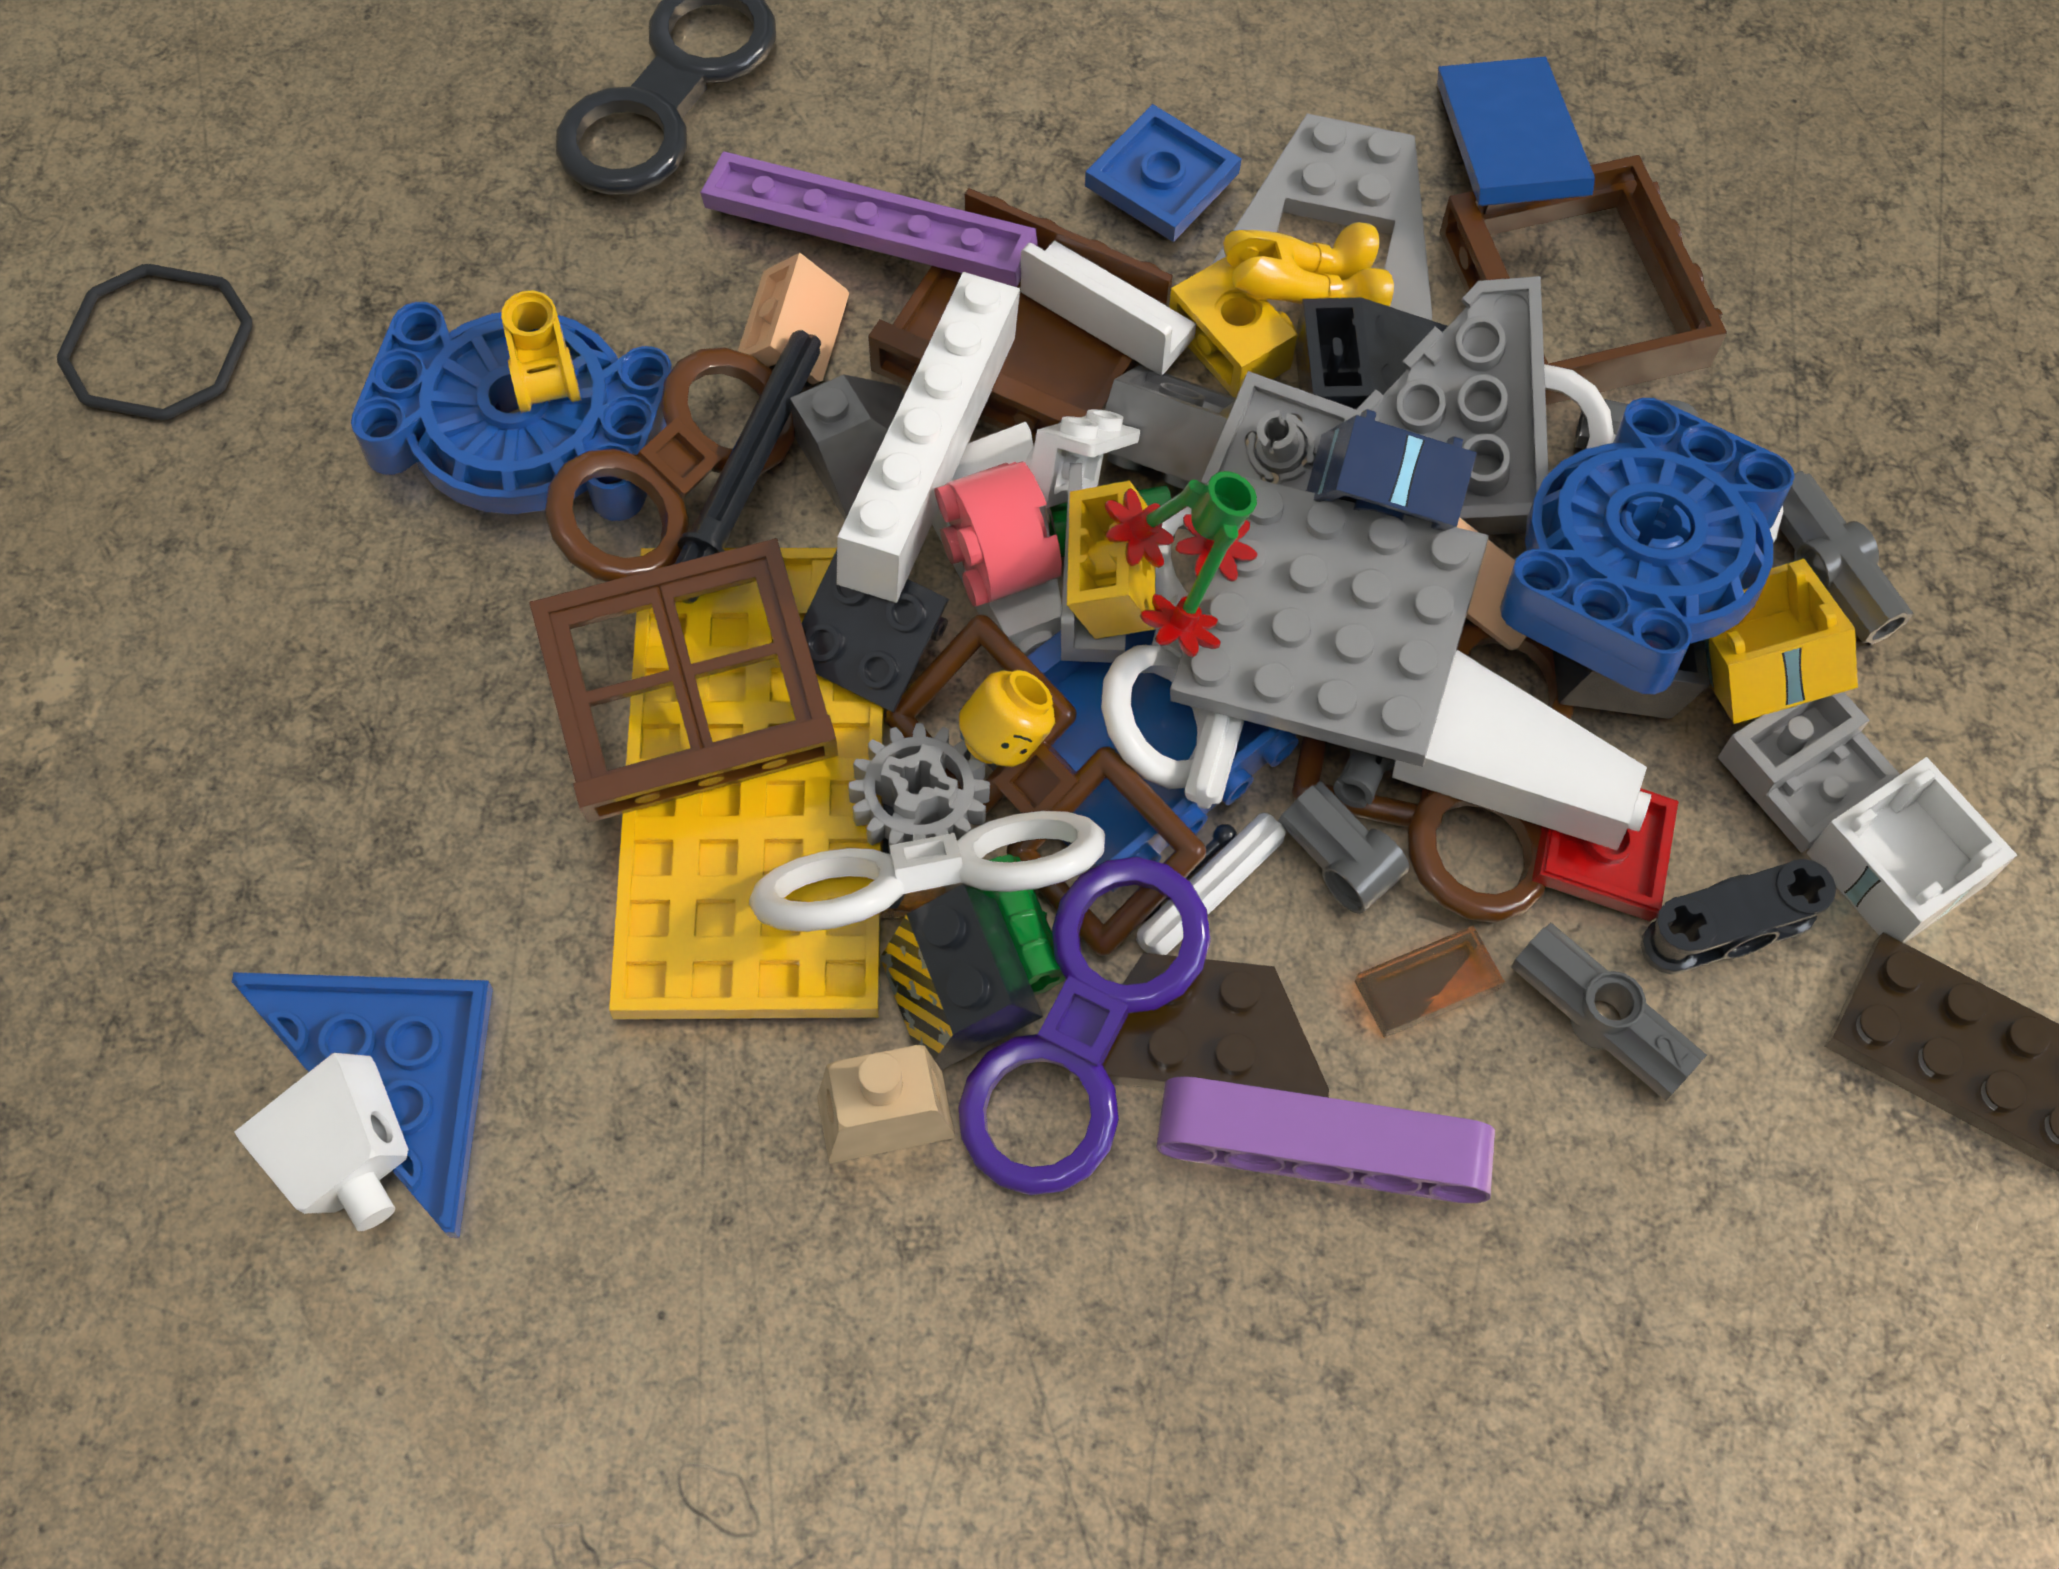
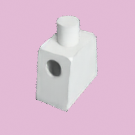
M332 1053L234 1131L243 1146L291 1204L304 1214L335 1213L344 1208L357 1231L371 1229L394 1213L395 1207L379 1180L406 1160L408 1147L377 1066L371 1056Z

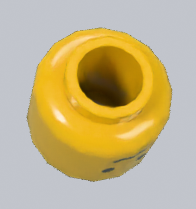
M1001 670L988 675L959 712V728L965 739L968 751L976 759L987 764L994 763L999 766L1014 767L1024 763L1049 735L1055 724L1053 700L1049 689L1037 677L1026 671L1017 670L1011 672Z

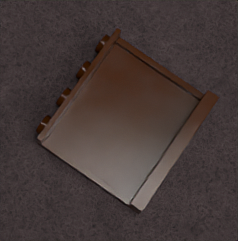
M968 188L965 192V211L1035 228L1037 247L1045 251L1055 240L1169 307L1173 275L1162 271L1156 265L1136 260L1109 248L1101 241L1087 239L1059 227L1052 220L1038 218L1010 206L998 197L987 196L971 188ZM931 266L894 323L890 324L879 319L868 335L871 371L909 387L962 273ZM1020 280L1017 288H1020L1015 339L979 419L1002 430L1026 422L1031 431L1033 444H1035L1037 430L1061 423L1062 417L1087 416L1088 410H1105L1114 379L1132 370L1137 361L1021 292Z

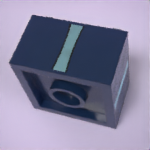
M1369 409L1364 410L1360 416L1355 415L1321 435L1306 490L1315 493V501L1341 499L1354 502L1353 510L1375 511L1396 517L1403 521L1404 515L1431 521V528L1441 531L1457 527L1477 452L1462 448L1463 439L1453 436L1445 443L1375 421L1376 412Z

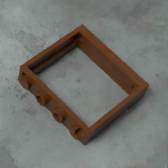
M1640 155L1590 165L1595 176L1593 195L1585 197L1480 206L1474 191L1449 196L1439 233L1466 294L1478 281L1510 278L1491 235L1602 210L1617 209L1677 334L1548 363L1544 355V364L1575 371L1595 385L1600 393L1712 366L1727 334L1721 321L1723 313L1720 309L1714 307L1704 287L1702 270L1697 263L1692 262L1682 242L1680 226L1675 219L1670 218L1660 198L1658 182H1652ZM1545 390L1546 405L1571 400L1562 393Z

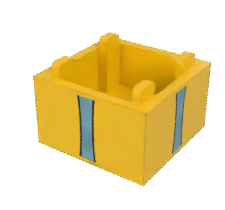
M1805 559L1771 568L1755 606L1741 622L1716 637L1704 640L1710 686L1733 724L1858 688L1855 627Z

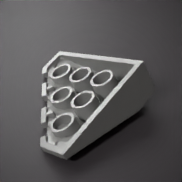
M1541 276L1478 281L1462 298L1466 308L1443 332L1434 327L1403 360V365L1407 370L1384 395L1375 390L1357 409L1361 412L1366 409L1375 411V421L1445 443L1453 436L1463 439L1462 448L1477 452L1460 518L1479 533L1486 535L1526 533L1527 518L1533 500L1543 479L1549 474ZM1306 462L1303 467L1306 469H1312L1313 464L1309 465Z

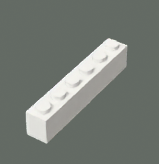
M966 272L962 273L837 537V585L897 603L939 509L934 488L945 485L952 480L1015 339L1020 288Z

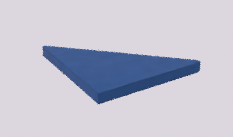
M233 972L232 983L308 1072L332 1053L372 1057L408 1147L406 1160L392 1171L449 1238H460L493 987L489 980Z

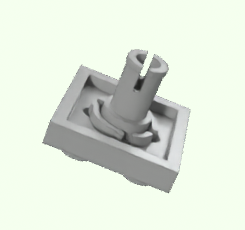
M1248 371L1201 483L1206 485L1214 474L1222 471H1230L1242 477L1246 476L1262 480L1265 477L1267 482H1273L1274 477L1272 473H1276L1279 476L1277 484L1306 491L1312 469H1306L1302 466L1304 458L1306 457L1307 463L1312 465L1315 461L1314 456H1316L1321 435L1355 415L1360 416L1362 412ZM1247 438H1248V440H1249L1248 447H1247V445H1246V440H1247Z

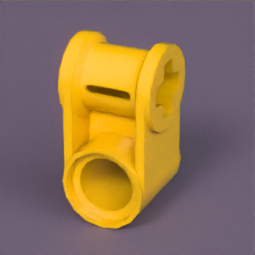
M535 290L514 294L505 302L502 308L501 319L510 355L508 360L509 370L521 413L531 411L532 404L568 397L571 402L580 401L581 396L568 347L566 348L558 314L552 299L544 293Z

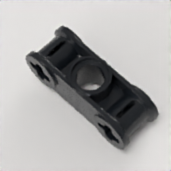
M1798 859L1750 875L1743 874L1730 877L1709 888L1674 897L1665 902L1657 913L1656 921L1652 922L1643 933L1641 940L1643 956L1659 972L1671 975L1681 974L1723 959L1743 957L1767 945L1800 936L1812 927L1817 920V915L1826 911L1835 899L1836 885L1834 878L1824 866L1816 861Z

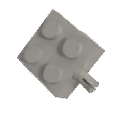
M1845 692L1753 718L1752 723L1731 736L1718 756V759L1801 853L1813 845L1832 820L1900 775L1861 732L1870 720Z

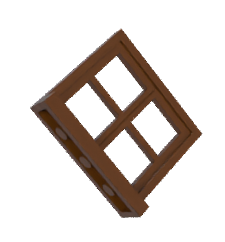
M777 538L529 602L576 782L573 783L579 809L588 823L838 756L835 732L830 715L826 711ZM756 581L773 643L691 664L675 602ZM653 608L669 670L586 691L570 629ZM778 658L795 720L713 742L696 679ZM674 685L690 749L607 771L591 707Z

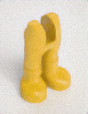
M1358 222L1348 225L1338 235L1332 248L1324 243H1307L1292 236L1272 231L1236 230L1231 231L1225 236L1223 247L1226 259L1231 266L1235 267L1232 273L1234 287L1243 291L1248 297L1256 300L1266 301L1271 299L1302 304L1303 299L1362 297L1389 307L1391 305L1394 292L1392 275L1387 270L1371 268L1379 249V234L1376 227L1371 224Z

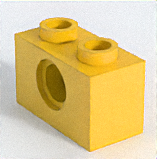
M1226 257L1172 287L1169 308L1196 323L1195 338L1188 347L1229 394L1237 398L1248 371L1273 380L1291 369L1298 334L1292 321L1284 312L1276 311L1267 300L1253 299L1234 287L1232 273L1235 267L1231 266L1227 262Z

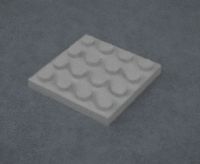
M1243 476L1255 490L1257 505L1247 519L1250 522V529L1239 542L1253 548L1258 556L1253 561L1235 560L1238 576L1234 582L1227 581L1221 575L1219 569H1217L1199 607L1202 614L1212 615L1218 619L1216 626L1208 631L1216 636L1221 644L1216 649L1204 648L1199 645V651L1195 657H1189L1184 652L1182 653L1170 688L1171 701L1423 767L1489 535L1457 527L1441 531L1431 528V521L1404 515L1403 521L1396 517L1375 511L1353 510L1354 502L1341 499L1319 502L1314 500L1315 493Z

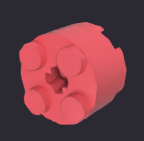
M1025 462L1003 463L934 488L936 501L942 517L950 524V526L940 529L941 540L952 565L959 562L963 563L966 570L962 573L963 582L973 606L1005 598L1045 584L1047 581L1061 576L1062 560L1057 534L1047 537L1046 526L1039 507L1047 505L1033 473Z

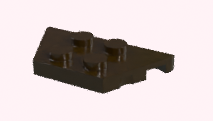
M1143 953L1123 985L1147 983L1165 973L1177 956ZM1205 959L1203 970L1183 995L1156 1010L1128 1014L1102 1064L1115 1085L1164 1090L1165 1082L1168 1079L1174 1077H1196L1329 1098L1328 1085L1274 966ZM1070 1072L1069 1080L1080 1081L1078 1077Z

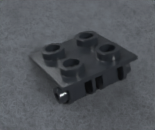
M836 550L802 621V627L816 674L895 713L930 639L936 642L939 641L946 630L948 619L942 617V614L949 599L907 579L897 603L837 585Z

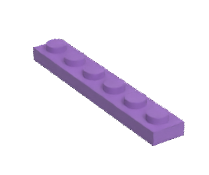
M724 151L700 192L704 207L711 210L960 273L966 272L1015 287L1018 286L1021 280L1022 249L1028 243L1037 246L1035 228Z

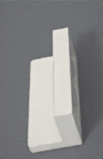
M1054 240L1045 251L1032 243H1028L1022 249L1021 292L1160 376L1167 371L1195 338L1196 323Z

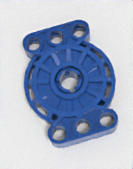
M413 302L400 308L393 316L352 413L351 426L367 464L378 473L395 475L406 471L417 463L421 472L432 485L457 503L492 513L521 514L543 511L546 507L548 486L564 463L586 451L617 449L637 455L644 446L666 427L661 402L664 381L672 370V364L668 355L653 346L634 348L618 359L616 353L599 334L576 320L558 315L566 348H569L581 400L571 402L568 397L532 404L531 411L510 413L513 410L519 409L508 365L510 355L501 319L502 312L492 313L466 322L449 332L440 309L428 302ZM631 432H637V433H634V434H631V435H626V434L631 433ZM612 476L592 478L578 486L574 493L575 499L588 490L594 510L601 517L610 521H623L632 518L640 512L647 497L645 491L630 481ZM615 480H621L619 483L608 484Z
M1655 398L1633 400L1626 406L1613 443L1584 449L1561 461L1543 479L1527 518L1525 536L1527 551L1516 558L1500 605L1501 617L1515 631L1633 691L1642 694H1657L1665 691L1671 686L1690 643L1720 635L1739 624L1755 606L1773 565V538L1770 528L1774 525L1795 477L1793 468L1787 460L1664 401Z

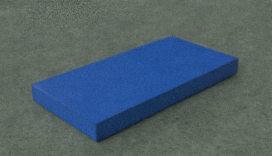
M1546 56L1438 66L1437 84L1478 205L1487 206L1593 195L1595 176Z

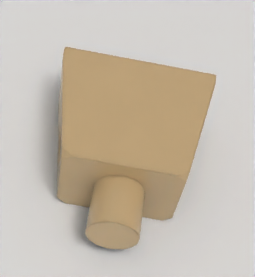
M914 1045L838 1060L826 1065L817 1100L829 1164L955 1138L943 1073L925 1046Z

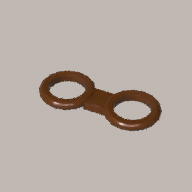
M726 347L699 349L677 361L665 379L661 409L666 427L644 446L637 455L617 449L586 451L564 463L548 486L545 516L552 540L567 560L592 578L604 582L674 565L681 552L678 546L679 538L683 533L688 532L689 518L683 498L712 471L721 473L733 450L720 446L705 436L693 421L688 406L690 385L705 375L724 374L740 379L753 388L760 396L773 370L752 355ZM792 411L760 474L781 463L793 445L795 430ZM612 476L630 481L645 491L656 505L662 522L661 540L658 546L644 556L623 558L607 554L591 544L578 528L572 509L574 493L578 486L592 478Z
M1468 621L1463 626L1457 650L1468 656L1469 652L1475 647L1489 643H1500L1473 622ZM1526 636L1522 644L1516 649L1526 653L1540 667L1548 684L1549 703L1547 706L1571 720L1576 706L1559 704L1553 650ZM1431 791L1418 803L1407 829L1408 857L1422 887L1440 906L1467 920L1497 923L1524 914L1544 895L1546 886L1532 881L1542 826L1485 808L1501 816L1516 832L1523 848L1524 869L1518 884L1511 890L1498 894L1476 892L1460 884L1445 869L1437 851L1436 830L1442 815L1448 810L1462 806H1482Z

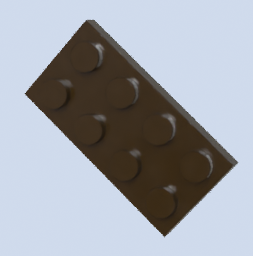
M1883 932L1874 941L1824 1047L2059 1172V1024Z

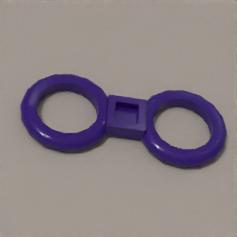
M1140 857L1107 860L1077 878L1061 898L1052 926L1055 961L1066 981L1039 1033L1013 1037L993 1048L983 1056L967 1076L958 1106L961 1140L975 1166L1000 1187L1030 1196L1063 1192L1090 1177L1110 1152L1119 1122L1116 1089L1102 1064L1129 1013L1156 1010L1185 993L1203 970L1211 942L1207 908L1193 884L1167 864ZM1138 885L1158 891L1173 903L1182 920L1183 940L1177 958L1165 973L1147 983L1123 985L1105 980L1088 966L1081 954L1079 932L1085 913L1098 897L1116 887ZM1045 1061L1065 1067L1080 1079L1089 1095L1091 1118L1085 1138L1071 1155L1052 1165L1030 1167L1013 1162L998 1151L988 1132L986 1110L992 1090L1006 1073L1022 1064Z

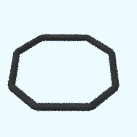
M141 264L92 287L86 293L57 354V363L78 400L84 405L156 420H168L219 396L226 389L253 327L252 318L230 282L223 277L155 264ZM146 275L220 288L241 322L214 385L164 409L89 395L69 360L97 299Z

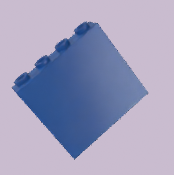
M1156 628L1155 630L1126 634L1125 652L1137 645H1152ZM1060 630L1027 657L1076 709L1077 717L1075 722L1052 746L1077 772L1099 748L1109 746L1117 751L1108 736L1101 709L1103 680L1112 663L1061 661ZM1139 673L1131 692V708L1137 727L1146 742L1161 755L1176 761L1189 760L1197 745V724L1192 707L1171 701L1170 688L1172 682L1169 679L1155 673ZM1244 720L1222 801L1226 805H1230L1239 799L1252 784L1254 779L1252 775L1266 763L1275 767L1283 762L1298 744L1299 740L1296 738V734ZM960 731V738H961L962 740H965L964 737H963V735H962V733H961V731ZM994 763L987 764L993 771L998 766ZM1107 778L1073 812L1074 814L1090 818L1105 833L1104 853L1089 869L1107 860L1140 857L1159 862L1161 859L1159 853L1169 846ZM1142 778L1195 835L1208 819L1206 814L1218 805L1212 804L1209 809L1200 808L1196 802L1186 798L1185 788L1168 789ZM1062 840L1067 846L1071 844L1070 842ZM1116 887V888L1112 889L1111 891L1114 892V891L1117 890L1119 887Z

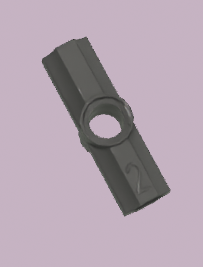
M1803 471L1794 473L1793 484L1783 503V515L1779 526L1795 548L1794 561L1806 560L1855 627V633L1863 643L1869 642L1870 645H1873L1888 638L1896 630L1906 625L1914 613L1878 566L1879 550L1876 540L1863 524L1857 521L1846 523L1810 473L1804 474Z
M1553 923L1543 927L1511 965L1513 970L1571 1019L1573 1031L1581 1042L1591 1048L1606 1049L1665 1101L1707 1056V1054L1646 1003L1643 989L1634 978L1622 972L1605 969ZM1603 1001L1614 1006L1619 1012L1621 1020H1610L1602 1016L1596 1009L1595 1002Z

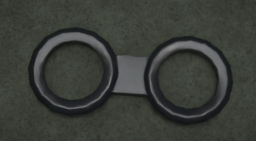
M661 0L649 20V45L656 57L630 87H608L586 95L565 113L556 130V155L566 174L584 188L608 195L636 194L658 186L675 172L687 150V127L683 118L707 90L706 83H725L748 75L767 59L776 41V20L766 1ZM707 5H723L737 9L746 15L754 26L748 42L736 52L722 57L702 58L683 51L675 45L671 38V32L677 20L688 11ZM633 112L647 116L661 127L664 133V140L658 152L646 162L631 168L609 169L595 165L584 157L579 149V141L586 128L599 118L613 113Z

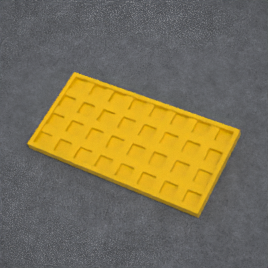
M641 548L640 556H644L655 548ZM724 548L725 551L732 550V549H736V548ZM780 548L801 623L837 548ZM756 581L701 595L697 601L691 604H686L682 601L675 602L691 664L773 643ZM653 608L636 612L632 679L669 670ZM778 658L696 679L713 742L795 720ZM816 674L826 711L830 715L835 732L838 756L622 815L609 1011L613 1019L879 1018L881 912L864 921L835 929L809 932L780 930L761 923L752 911L749 899L756 883L774 868L796 858L822 851L846 848L875 849L882 852V841L874 845L867 842L866 828L868 824L855 825L852 808L855 803L850 802L849 782L856 780L853 768L855 759L870 761L868 743L873 739L883 745V707ZM674 685L631 696L626 766L690 749ZM876 794L877 799L880 805L882 806V796ZM854 876L828 878L798 888L784 899L800 902L830 900L852 894L868 886L874 880L867 877Z

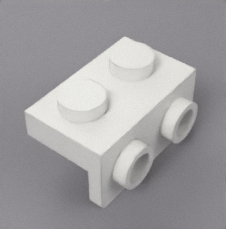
M1096 409L1088 410L1087 416L1062 417L1061 423L1038 429L1034 448L1029 452L1025 463L1033 473L1047 505L1041 507L1049 508L1068 501L1070 463H1082V489L1097 487L1103 454L1138 443L1141 430L1122 425L1123 416L1117 413Z

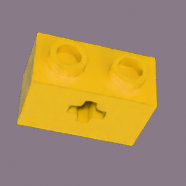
M1130 480L1070 491L1067 606L1094 639L1155 630L1154 627L1142 621L1140 614L1144 610L1155 611L1152 597L1155 594L1156 567L1152 566L1144 556L1139 564L1130 566L1125 556L1127 542L1113 543L1106 538L1107 531L1117 525L1105 510V503L1107 501L1114 500L1123 505L1125 492L1127 489L1132 488L1141 502L1142 510L1148 506Z

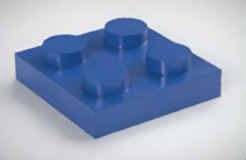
M1152 104L1085 171V187L1174 242L1239 174L1242 158Z

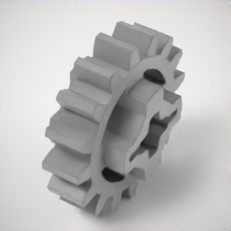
M916 723L913 737L904 738L903 734L896 727L891 728V744L885 747L880 742L872 739L868 743L870 761L855 759L853 763L854 778L856 780L849 782L850 802L855 803L852 807L853 820L856 826L868 824L866 828L867 842L871 845L881 842L884 838L889 840V845L951 833H955L956 840L958 841L964 834L972 830L970 824L982 825L985 822L986 806L983 803L989 802L990 782L983 780L985 778V763L978 759L970 760L971 753L965 745V740L957 743L954 747L950 745L948 728L942 727L937 732L935 738L926 737L923 723ZM946 768L949 771H951L958 780L947 777L945 773ZM958 781L961 785L962 790L958 788ZM876 794L882 796V804L893 807L894 813L892 816L882 808Z

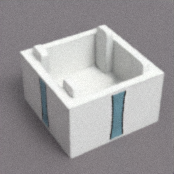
M1927 757L1832 820L1806 852L1813 861H1816L1829 871L1834 878L1838 890L1879 936L1884 932L1903 943H1906L1987 886L2017 856L2010 846Z

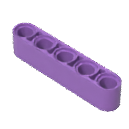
M1174 1077L1165 1082L1156 1148L1163 1155L1184 1161L1449 1202L1481 1203L1491 1198L1495 1129L1486 1123L1459 1117L1196 1077Z

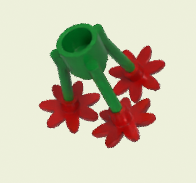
M1230 471L1218 472L1209 479L1206 485L1198 480H1190L1179 495L1162 506L1154 503L1142 510L1141 502L1132 488L1127 489L1125 492L1123 505L1114 500H1109L1105 503L1106 512L1117 523V525L1107 531L1106 538L1113 543L1127 542L1125 556L1130 566L1139 564L1144 556L1152 566L1157 568L1164 565V559L1158 546L1170 545L1174 542V537L1162 528V523L1186 507L1191 508V514L1184 515L1183 524L1194 537L1179 541L1175 546V550L1183 555H1199L1194 570L1197 578L1188 596L1182 597L1176 607L1163 596L1154 594L1152 604L1155 611L1144 610L1140 614V618L1144 623L1159 629L1155 638L1158 645H1169L1178 638L1181 650L1189 657L1197 655L1199 645L1204 648L1216 649L1221 644L1220 640L1208 631L1216 626L1218 619L1212 615L1202 614L1199 607L1217 569H1219L1221 575L1227 581L1234 582L1238 576L1235 560L1253 561L1258 556L1253 548L1239 542L1250 529V522L1247 519L1257 505V495L1253 486L1237 473Z

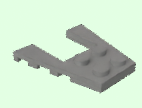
M1306 114L1233 231L1263 230L1278 232L1283 212L1346 226L1358 222L1371 224L1376 227L1378 232L1392 235L1384 270L1390 272L1394 282V292L1390 307L1432 320L1415 135ZM1222 247L1212 264L1226 257L1224 247Z

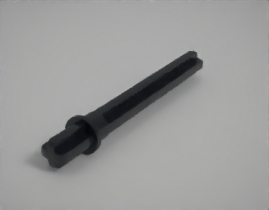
M797 330L791 334L691 531L683 533L679 538L678 546L681 552L674 564L725 551L724 547L730 537V533L792 411L790 398L801 393L820 355L821 341L816 335L808 334L803 330ZM699 596L682 600V602L691 604L697 601Z

